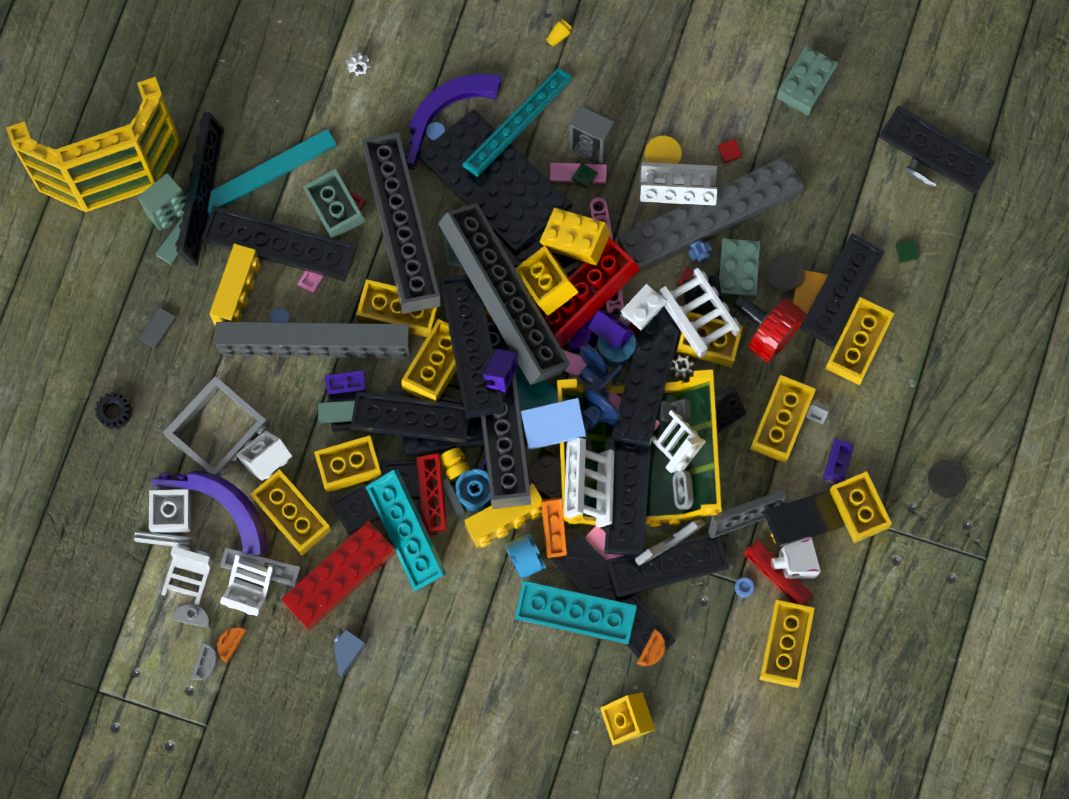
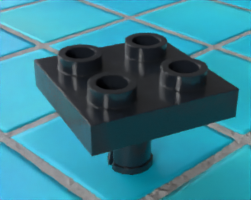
M733 385L719 394L715 393L717 433L746 415V412ZM708 395L707 402L701 405V409L707 422H710L711 405L710 395Z

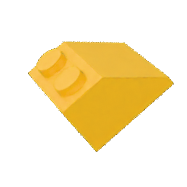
M643 692L624 696L600 708L612 745L643 736L655 730Z

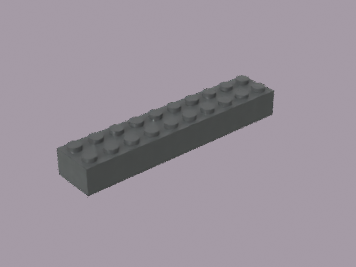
M399 132L362 139L364 159L402 314L440 307V293Z
M784 156L718 188L716 205L685 204L619 236L618 245L639 266L640 270L635 274L636 276L689 250L690 245L696 241L702 240L704 243L802 195L804 187L788 158Z
M478 203L447 212L438 224L511 351L516 352L517 362L530 385L560 375L570 363Z
M487 322L493 354L496 349L511 351L495 322ZM515 373L506 392L501 390L505 412L481 416L492 509L531 505Z
M216 322L215 345L219 353L224 357H233L234 355L253 357V355H260L261 357L269 358L272 355H280L282 358H290L291 355H299L300 358H309L310 356L329 358V356H337V358L345 359L348 356H356L358 359H366L367 356H375L377 359H386V357L405 359V357H410L409 324Z

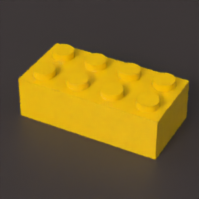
M237 244L233 245L209 313L214 325H216V322H242L243 315L241 314L243 308L248 306L249 291L253 290L255 274H258L261 268L256 250Z
M366 279L356 316L359 322L367 324H409L410 334L427 338L436 323L440 307L402 314L396 286Z
M860 297L825 369L860 385L895 313Z
M440 319L437 320L402 378V390L422 400L439 401L457 370L448 323Z
M780 375L750 450L786 464L816 389Z
M280 469L250 493L252 500L301 556L331 532L327 522Z
M534 484L529 485L531 505L492 509V506L464 520L465 528L476 548L479 546L484 548L492 543V539L496 537L499 539L509 534V530L513 528L519 529L526 525L525 522L531 518L536 520L542 516V498Z
M780 600L775 601L759 680L795 688L799 687L815 608Z

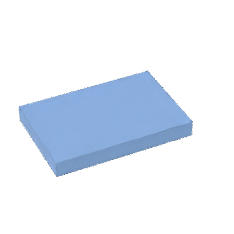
M578 398L521 411L529 450L587 437Z

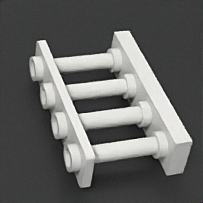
M642 162L641 182H647V184H641L640 201L716 205L717 188L711 186H716L717 166Z
M696 268L693 273L694 279L673 291H669L665 286L659 290L658 294L667 300L664 305L698 357L701 358L706 355L709 343L729 331L734 336H737L740 331V324L736 318H732L729 314L730 311L725 302L722 303L718 298V291L715 287L710 286L705 272H701L699 268ZM700 285L705 294L685 306L677 304L675 300L678 296ZM710 300L715 310L694 322H690L686 317L687 313ZM721 316L726 325L708 336L700 338L696 332L697 329L716 317Z
M577 438L567 442L565 517L572 518L585 513L596 517L597 527H603L612 523L614 450L610 449L597 454L586 450V439ZM585 458L598 462L597 472L585 468ZM585 476L597 480V490L584 486ZM584 495L597 499L596 509L584 505Z

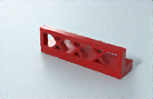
M437 453L416 457L422 521L430 536L438 535L437 532L447 530L440 454ZM435 459L436 466L431 471L430 460ZM432 477L437 479V486L434 490ZM434 496H436L439 499V505L436 507V509L434 503ZM436 514L441 518V526L438 527L436 524Z
M759 540L745 550L744 555L792 603L804 605L813 597V594L798 579L785 578L783 569L773 570L771 559L776 557Z

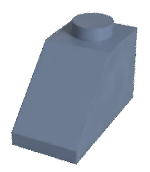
M346 629L343 633L340 632L334 640L338 673L341 677L346 675L366 647L363 641Z

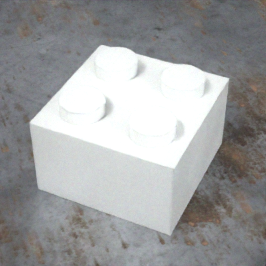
M266 430L236 454L247 471L262 481L272 476L278 467L284 466L288 459L292 457L283 442Z
M188 489L149 490V529L152 533L191 532V493Z

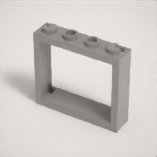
M215 376L163 433L205 472L222 477L227 474L228 467L232 463L236 464L239 461L236 454L263 433L268 423L264 417ZM221 389L257 422L213 469L182 442L177 435Z

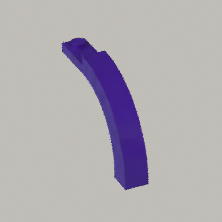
M492 74L462 76L444 83L431 92L417 108L409 126L410 133H412L409 142L411 148L405 154L408 169L415 170L418 160L417 154L420 153L427 126L439 112L447 106L467 98L485 97L497 100L502 84L501 76Z
M197 470L188 473V475L179 474L177 477L171 476L170 473H160L158 477L152 479V487L197 490L215 498L229 511L235 520L241 535L243 554L262 555L268 552L266 531L259 513L249 498L228 480L212 473Z

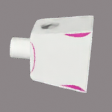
M812 537L785 545L780 550L779 557L771 559L773 570L783 569L785 578L814 579L821 572Z

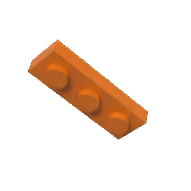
M558 497L541 500L546 557L565 556L567 552L562 499Z

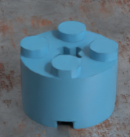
M634 335L631 336L624 348L620 346L619 349H614L602 338H598L597 351L605 364L612 368H618L620 365L624 367L633 359L636 348Z
M472 469L462 473L457 479L455 486L456 496L461 506L472 512H480L491 505L488 473L480 469ZM477 487L479 492L472 493L471 489L475 490Z
M530 533L505 544V548L520 579L546 568L542 558H539L540 552L536 544H533Z

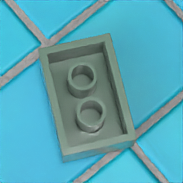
M806 45L778 90L777 99L809 116L836 73L839 63Z
M336 169L303 186L331 238L336 239L365 222Z
M168 173L138 196L146 216L160 231L163 228L167 229L170 227L173 220L177 217L183 216L182 209L186 202L182 189Z
M722 238L719 263L722 300L736 301L739 296L743 295L745 299L755 302L760 241Z

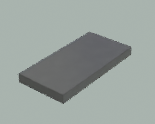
M784 490L722 511L717 515H712L708 532L710 537L715 538L766 519L763 513L765 509L784 504L786 498Z

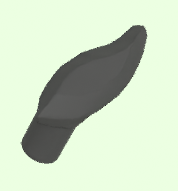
M913 159L910 166L905 167L909 175L916 180L936 186L934 181L925 176L923 172L917 170L918 160Z

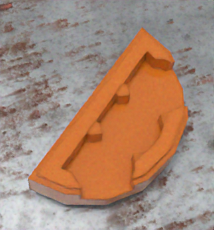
M241 627L231 628L220 636L217 643L218 653L226 664L230 661L245 636L247 629Z
M654 629L637 665L652 666L663 657L665 641L662 634Z

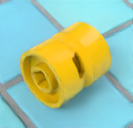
M460 447L440 455L442 468L447 469L445 474L450 483L457 482L462 473L471 470L468 462H464L465 455Z

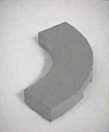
M703 519L691 522L675 533L672 538L664 542L662 541L643 552L635 561L638 565H641L657 557L705 525Z

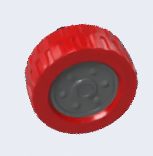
M743 295L739 296L733 305L735 309L737 308L741 314L758 326L748 348L767 363L775 359L783 350L806 316V313L788 299H783L768 314L750 300L745 299Z

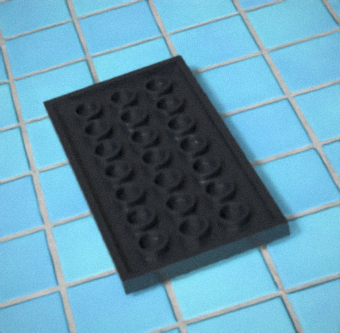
M473 109L417 155L467 206L478 203L494 233L517 253L545 230L554 208L568 211L573 205L511 144L478 177L464 168L463 163L496 131Z

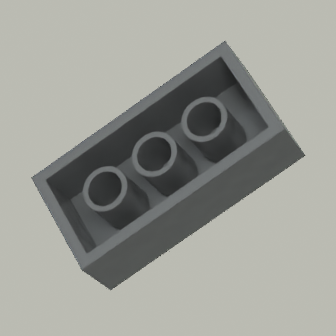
M580 105L569 124V151L595 164H604L613 146L614 121L607 115L601 116L595 113L592 108Z

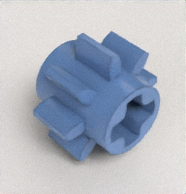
M699 240L690 245L691 250L688 255L692 262L697 260L700 264L711 258L709 253L712 252V248L709 242L704 244L702 240Z

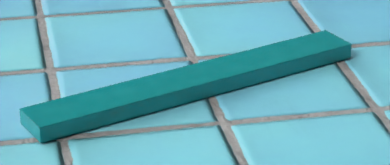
M558 67L463 163V167L478 177L573 81V77Z
M328 129L212 190L208 215L211 213L213 206L223 208L337 147Z

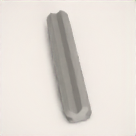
M136 531L134 535L136 542L173 547L182 545L191 548L192 545L190 537Z

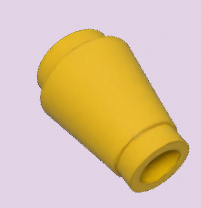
M563 19L560 22L557 21L546 41L554 47L569 36L573 29Z

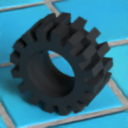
M111 392V395L106 393L104 398L102 396L99 398L100 402L97 401L95 412L96 417L103 426L109 429L113 427L119 429V426L124 427V423L129 422L128 418L132 415V409L124 396ZM117 404L121 409L120 414L113 418L107 416L106 410L108 406Z

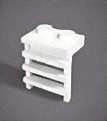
M646 284L621 310L620 321L627 326L632 322L642 330L661 310L667 300Z
M671 410L669 414L674 418L659 439L654 435L652 437V441L671 460L666 466L670 473L681 472L686 469L706 442L697 435L696 431L689 427L688 423L682 420L681 415H677ZM679 423L682 427L667 447H665L663 443ZM687 431L689 436L673 455L671 453L672 449Z
M179 545L178 548L172 547L170 554L173 559L161 595L165 596L167 589L196 597L195 605L199 606L213 561L206 552L197 551V553L190 551V548ZM174 568L204 575L202 582L173 574ZM171 578L200 586L198 593L169 585Z
M236 554L229 586L221 598V604L257 616L266 603L274 566L269 565L267 569L241 560L240 554ZM241 567L250 570L252 572L266 576V578L248 573L237 568ZM237 576L242 579L263 585L264 588L236 579L235 577Z

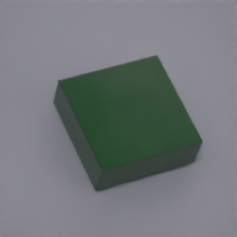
M582 163L573 175L572 180L588 190L598 172Z
M914 240L896 243L895 247L899 263L918 260L919 257Z

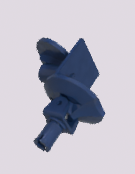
M584 344L581 347V358L587 366L580 372L578 377L589 386L582 392L583 399L588 407L587 410L582 412L585 431L588 429L593 431L598 422L615 425L620 418L616 407L609 400L610 393L607 391L618 381L622 366L620 365L610 375L599 353L589 344Z

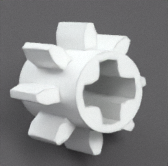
M360 51L355 54L351 53L350 60H346L349 72L354 71L356 76L363 73L366 74L365 71L367 68H370L368 56H362Z
M678 355V359L672 361L674 367L670 368V372H675V378L682 376L685 379L687 373L692 375V370L689 368L693 367L694 363H689L688 356L681 358ZM682 364L685 365V368H682L681 370L678 369V367L682 366Z

